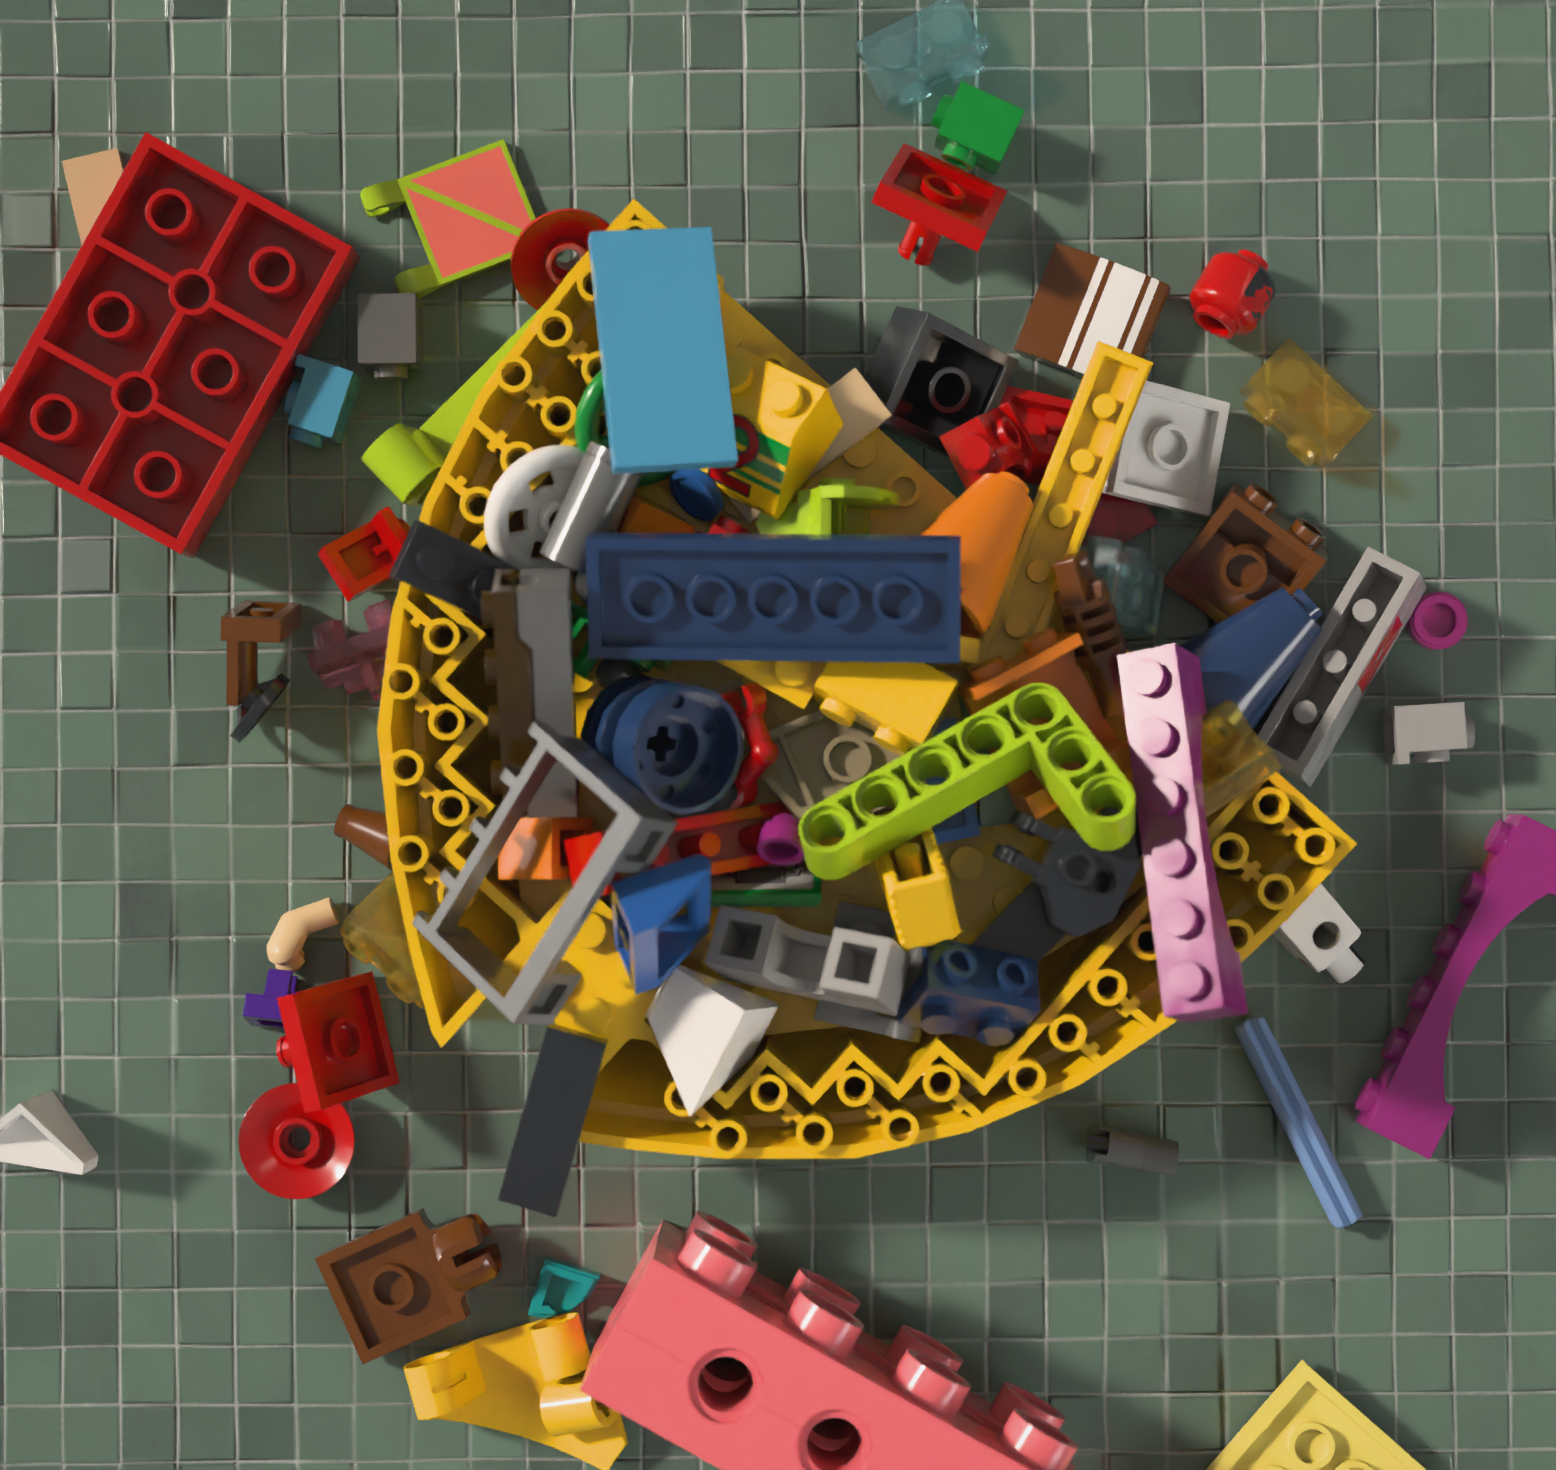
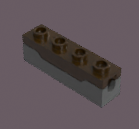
M570 568L520 569V571H516V569H496L492 591H482L483 628H494L495 648L485 649L486 685H497L498 705L488 706L489 741H500L501 760H492L491 790L493 797L503 796V800L505 799L511 788L500 779L503 770L509 765L522 771L539 743L528 733V729L535 719L548 724L560 735L577 738ZM558 760L551 768L521 818H524V816H528V818L577 817L579 778Z

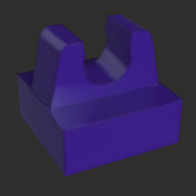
M269 968L264 995L246 993L242 1016L251 1026L284 1029L277 997L297 992L298 977L293 976V971Z

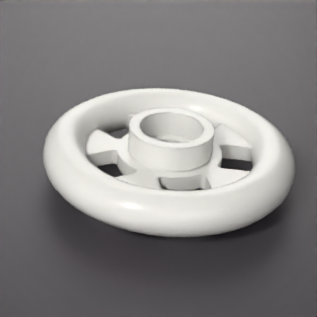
M552 445L539 448L518 459L501 475L489 496L484 517L486 540L495 558L519 570L570 568L548 557L541 558L530 555L535 541L544 543L555 520L554 518L549 522V518L553 512L560 509L584 456L582 450L569 445ZM550 471L554 481L553 485L539 486L532 493L529 481L540 474ZM523 509L525 529L510 533V512ZM570 568V575L577 572Z

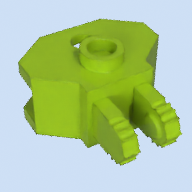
M820 479L819 487L810 490H798V503H790L779 520L760 512L755 523L760 534L870 535V510L899 506V493L878 487L855 486L854 479Z

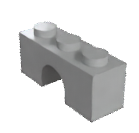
M720 905L705 964L728 981L896 1015L911 956L892 938L834 927L832 936L823 935L791 926L775 915Z

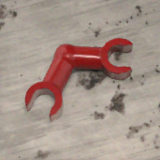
M757 682L742 685V691L747 700V709L742 706L741 699L736 692L721 695L733 707L750 748L749 753L741 761L737 777L734 780L738 796L732 802L729 810L739 809L754 802L758 790L757 780L778 759L779 755L778 747L772 740L762 716L767 706L766 693Z

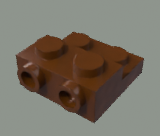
M1235 482L1201 525L1198 534L1165 574L1162 582L1214 621L1220 623L1281 587L1290 595L1298 588L1303 591L1327 562L1328 550L1321 545L1326 537L1317 527L1301 517H1298L1292 524L1277 513L1275 509L1279 502L1261 486L1251 483L1245 489Z

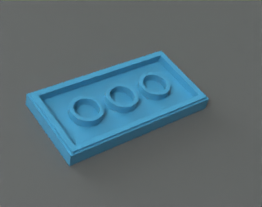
M711 227L590 232L588 246L612 474L735 467L738 457Z

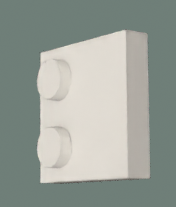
M1146 381L1102 493L1194 516H1210L1230 403Z

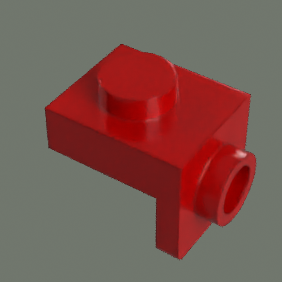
M388 506L378 511L370 522L323 546L318 552V556L348 603L393 579L389 576V573L411 528L403 519L397 518Z

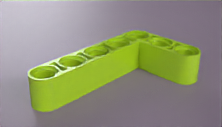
M543 306L419 429L398 423L376 439L364 453L361 460L403 504L423 507L424 501L481 389L495 372L500 361L507 356Z
M1031 683L1019 688L812 806L804 813L799 822V836L808 869L815 876L824 880H838L850 875L1032 770L1082 839L1088 845L1100 851H1113L1126 845L1134 834L1135 792L1130 782L1062 693L1054 686L1046 683ZM1034 718H1045L1050 720L1049 723L1044 725H1032L1027 723L1029 720ZM984 747H993L999 750L992 755L975 753L978 749ZM1068 762H1077L1084 765L1082 769L1076 771H1068L1060 766ZM931 777L947 779L944 783L937 786H929L923 783ZM879 807L895 809L892 813L885 816L869 814ZM1103 807H1111L1120 813L1112 817H1102L1094 812ZM826 837L842 839L838 844L831 847L816 845Z

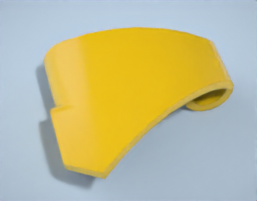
M578 1312L553 1316L494 1332L421 1357L403 1367L418 1420L440 1419L463 1422L521 1436L551 1446L601 1470H610L628 1444L621 1414L580 1391L591 1354Z

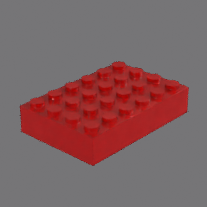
M145 132L0 391V455L177 553L194 559L299 370L295 366L297 355L307 356L359 263L360 257L354 248Z

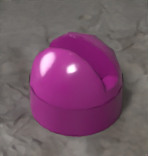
M781 813L764 823L759 834L757 852L761 858L769 863L780 866L796 865L804 860L799 836L800 820L797 816Z

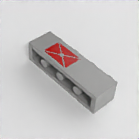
M1369 546L1367 547L1322 624V632L1301 660L1252 744L1250 750L1260 760L1309 787L1312 786L1427 589L1420 572Z

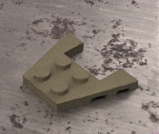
M741 676L710 689L717 692L720 696L736 692L741 699L742 706L747 709V700L742 691V685L745 684ZM819 709L769 731L772 740L778 747L779 755L778 759L765 770L759 779L793 816H797L801 820L804 813L812 806L897 759L900 755L885 749L873 739L874 731L855 721L851 727L841 725L824 715ZM743 730V756L741 760H743L750 751ZM879 807L869 814L876 816L893 808Z

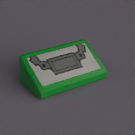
M805 859L791 866L771 864L711 875V907H720V905L729 907L818 906V903H821V878L815 876L808 869Z

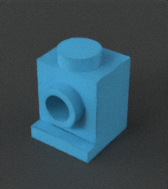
M298 354L295 366L304 374L302 381L294 380L291 384L284 407L285 413L290 414L287 423L292 427L289 439L318 449L323 448L325 440L341 445L362 379L353 371Z

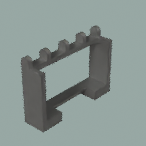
M535 719L529 727L528 733L539 743L522 771L509 765L505 767L500 775V779L511 789L491 821L481 816L474 818L469 829L480 840L461 871L451 866H445L440 874L439 880L449 891L434 916L425 911H418L412 924L513 1024L552 1025L582 977V974L567 960L561 959L616 871L637 874L647 872L678 823L583 739L560 735L548 724ZM559 760L615 810L618 816L522 971L517 976L467 927H457L546 776L553 765Z

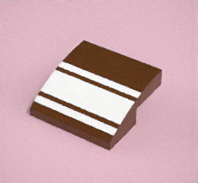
M1056 243L1014 350L1020 356L1070 371L1076 378L1081 380L1098 341L1144 358L1171 287L1164 282L1118 263Z

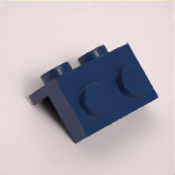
M944 940L933 946L922 947L923 973L901 998L898 1006L900 1024L920 1027L931 1034L948 1033L977 1039L980 1043L989 1046H1009L1041 1012L1038 964L1033 958Z

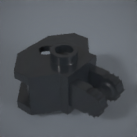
M1014 809L1008 822L1013 824L1018 831L1029 836H1036L1049 844L1039 863L1024 856L1023 852L1009 845L1003 846L998 843L991 856L1032 877L1030 882L1041 888L1048 925L1069 936L1079 937L1112 922L1141 866L1134 834L1131 840L1122 848L1113 851H1100L1088 845L1076 829L1073 831L1065 827H1057L1055 829L1040 820ZM1100 871L1108 878V886L1101 893L1094 887V878Z

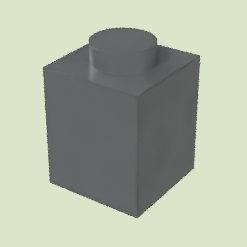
M416 293L357 294L358 364L366 372H374V380L406 381L409 379L408 372H424L423 303Z

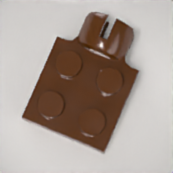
M421 1208L321 1253L315 1258L362 1364L460 1322L471 1314L466 1303V1293L493 1280L502 1269L501 1255L497 1243L469 1254L468 1249L480 1245L484 1242L482 1237L492 1233L482 1217L478 1214H467L443 1226L434 1225L428 1219L424 1208Z

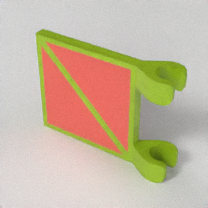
M504 139L399 179L368 186L360 192L363 207L370 218L385 215L406 203L430 264L397 274L395 284L398 293H416L419 298L443 286L511 261L512 250L517 238L524 228L536 219Z

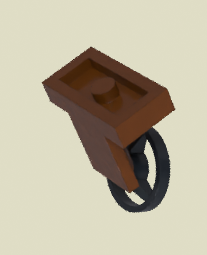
M244 600L221 616V641H227L226 705L239 706L236 709L238 725L230 736L238 743H241L291 681L281 673L277 678L258 683V642L281 643L301 626V602Z

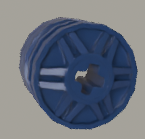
M645 675L620 678L601 690L587 710L580 734L581 739L588 743L661 809L682 815L704 811L723 798L737 777L743 756L742 728L733 707L717 692L696 685L675 681L670 682Z

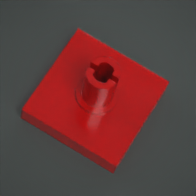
M904 143L881 179L871 203L911 221L902 242L898 246V253L909 261L920 237H922L923 243L914 263L921 266H929L934 259V253L942 236L978 252L1008 191Z
M373 971L277 997L286 1035L280 1037L277 1041L276 1053L283 1067L294 1068L305 1113L323 1110L400 1083Z

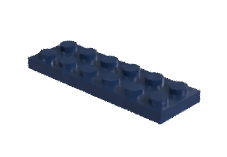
M589 533L585 538L589 659L960 663L961 535Z

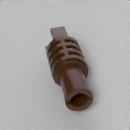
M1085 550L1065 555L1053 564L1059 590L1054 592V597L1059 614L1064 620L1065 632L1078 633L1083 642L1082 645L1073 649L1077 665H1080L1082 670H1088L1103 718L1109 719L1124 715L1117 655L1126 654L1128 646L1122 636V628L1117 621L1115 607L1111 603L1110 591L1104 578L1097 579Z

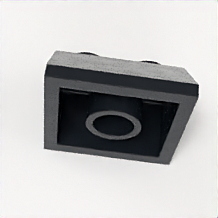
M896 306L864 379L891 413V418L880 425V428L950 458L939 437L973 418L997 408L1019 360L929 312Z

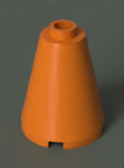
M1002 471L998 474L986 473L982 475L918 534L961 535V636L978 639L980 635L983 637L990 628L1033 509V502L1028 496L1029 489L1027 485L1017 476Z

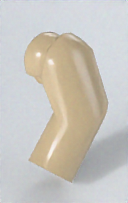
M328 897L288 911L281 916L267 943L268 959L275 964L276 969L290 970L293 973L298 971L305 963L302 949L308 935L340 923L333 899Z

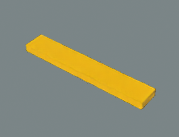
M1097 342L1033 501L1032 512L990 628L983 637L979 636L981 642L978 663L967 666L965 672L970 674L969 670L998 655H1002L1004 661L1013 658L1025 651L1021 644L1024 640L1048 629L1057 607L1054 592L1059 590L1053 564L1061 557L1076 553L1080 549L1153 362L1103 342Z

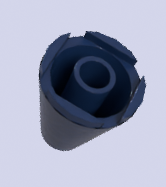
M1281 587L1180 645L1199 657L1207 711L1205 716L1227 738L1229 737L1236 747L1251 733L1322 632L1321 627L1315 620L1323 612L1300 588L1290 595Z

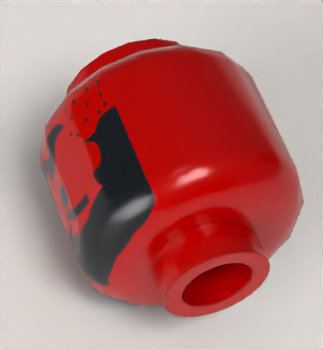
M1245 249L1239 250L1238 253L1222 252L1215 254L1208 262L1189 295L1191 306L1195 311L1193 317L1197 324L1212 335L1223 339H1232L1234 335L1250 334L1258 325L1276 294L1274 280L1267 272L1269 268L1267 262L1258 254Z

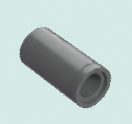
M592 441L589 442L586 449L587 453H584L540 551L546 557L586 575L585 538L589 533L617 532L641 479L640 477L643 472L612 474L610 449Z

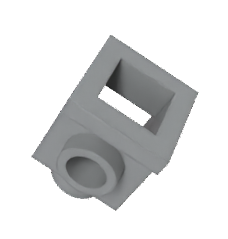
M1464 702L1382 708L1385 765L1410 764L1409 752H1414V763L1450 761L1449 750L1467 749L1474 746V720L1471 714H1465Z

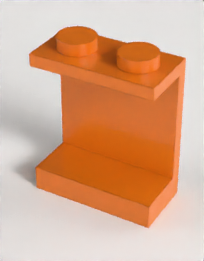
M1054 627L1038 632L1021 643L1025 650L1024 652L1007 661H1004L1002 655H998L981 662L969 670L972 679L957 687L972 716L1028 684L1046 683L1054 686L1066 698L1120 771L1123 773L1132 768L1128 741L1115 739L1106 719L1102 716V710L1080 665H1077L1073 649L1083 644L1078 633L1060 632L1057 634ZM1034 718L1029 720L1027 723L1032 725H1044L1049 723L1050 720L1045 718ZM986 747L990 755L999 751L993 747ZM1068 762L1060 767L1068 771H1076L1082 769L1084 765L1077 762ZM1032 770L1005 785L1016 809L1035 819L1059 808Z

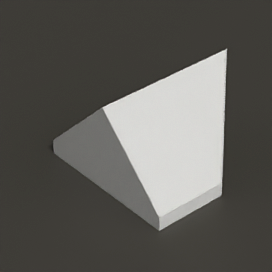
M678 965L660 985L646 1013V1017L650 1022L687 1112L691 1117L719 1088L752 1059L779 1006L773 1000Z
M52 1090L19 1103L0 1119V1162L83 1175L97 1167L99 1155Z

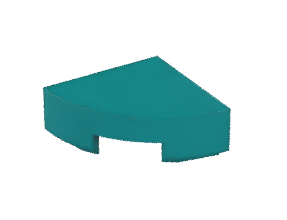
M546 1256L528 1315L552 1317L577 1307L594 1291L601 1273Z

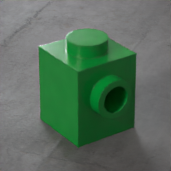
M961 81L954 97L943 94L934 113L930 126L939 129L934 147L943 151L941 157L958 168L972 171L974 166H977L996 175L1020 125L1025 110Z

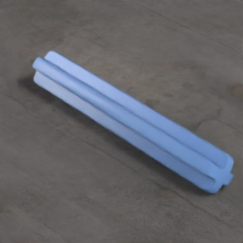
M1256 1014L1241 1020L1234 1026V1031L1330 1223L1337 1229L1355 1223L1362 1217V1212L1265 1018Z

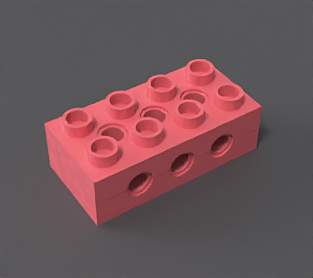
M703 1211L696 1212L686 1231L664 1219L662 1220L595 1341L580 1387L581 1392L721 1470H1075L1071 1460L1078 1449V1445L1060 1431L1066 1418L1052 1405L1033 1393L1009 1382L1003 1383L993 1403L970 1391L971 1385L957 1373L963 1362L962 1358L946 1345L907 1325H901L891 1345H887L862 1331L864 1328L863 1323L854 1316L860 1306V1301L850 1292L831 1280L805 1268H799L787 1289L755 1271L757 1264L751 1258L758 1244L752 1238L731 1224ZM721 1356H729L737 1358L740 1361L723 1362L716 1358Z

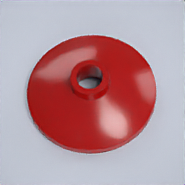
M575 208L550 211L530 222L517 238L511 255V273L516 289L521 297L538 311L549 300L566 275L589 250L588 237L590 232L606 231L610 224L595 213ZM573 249L577 252L575 258L569 262H561L556 259L557 254L563 250Z
M297 1082L282 1084L262 1094L247 1110L239 1130L238 1144L240 1157L249 1176L265 1191L286 1199L311 1198L333 1187L347 1171L355 1150L354 1125L347 1109L342 1103L323 1110L305 1113ZM295 1128H303L308 1131L311 1138L308 1147L298 1148L292 1143L291 1133Z

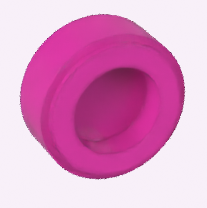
M1446 592L1428 593L1421 597L1406 623V629L1411 639L1425 649L1440 650L1456 644L1463 637L1468 623L1467 613L1461 601L1455 596Z

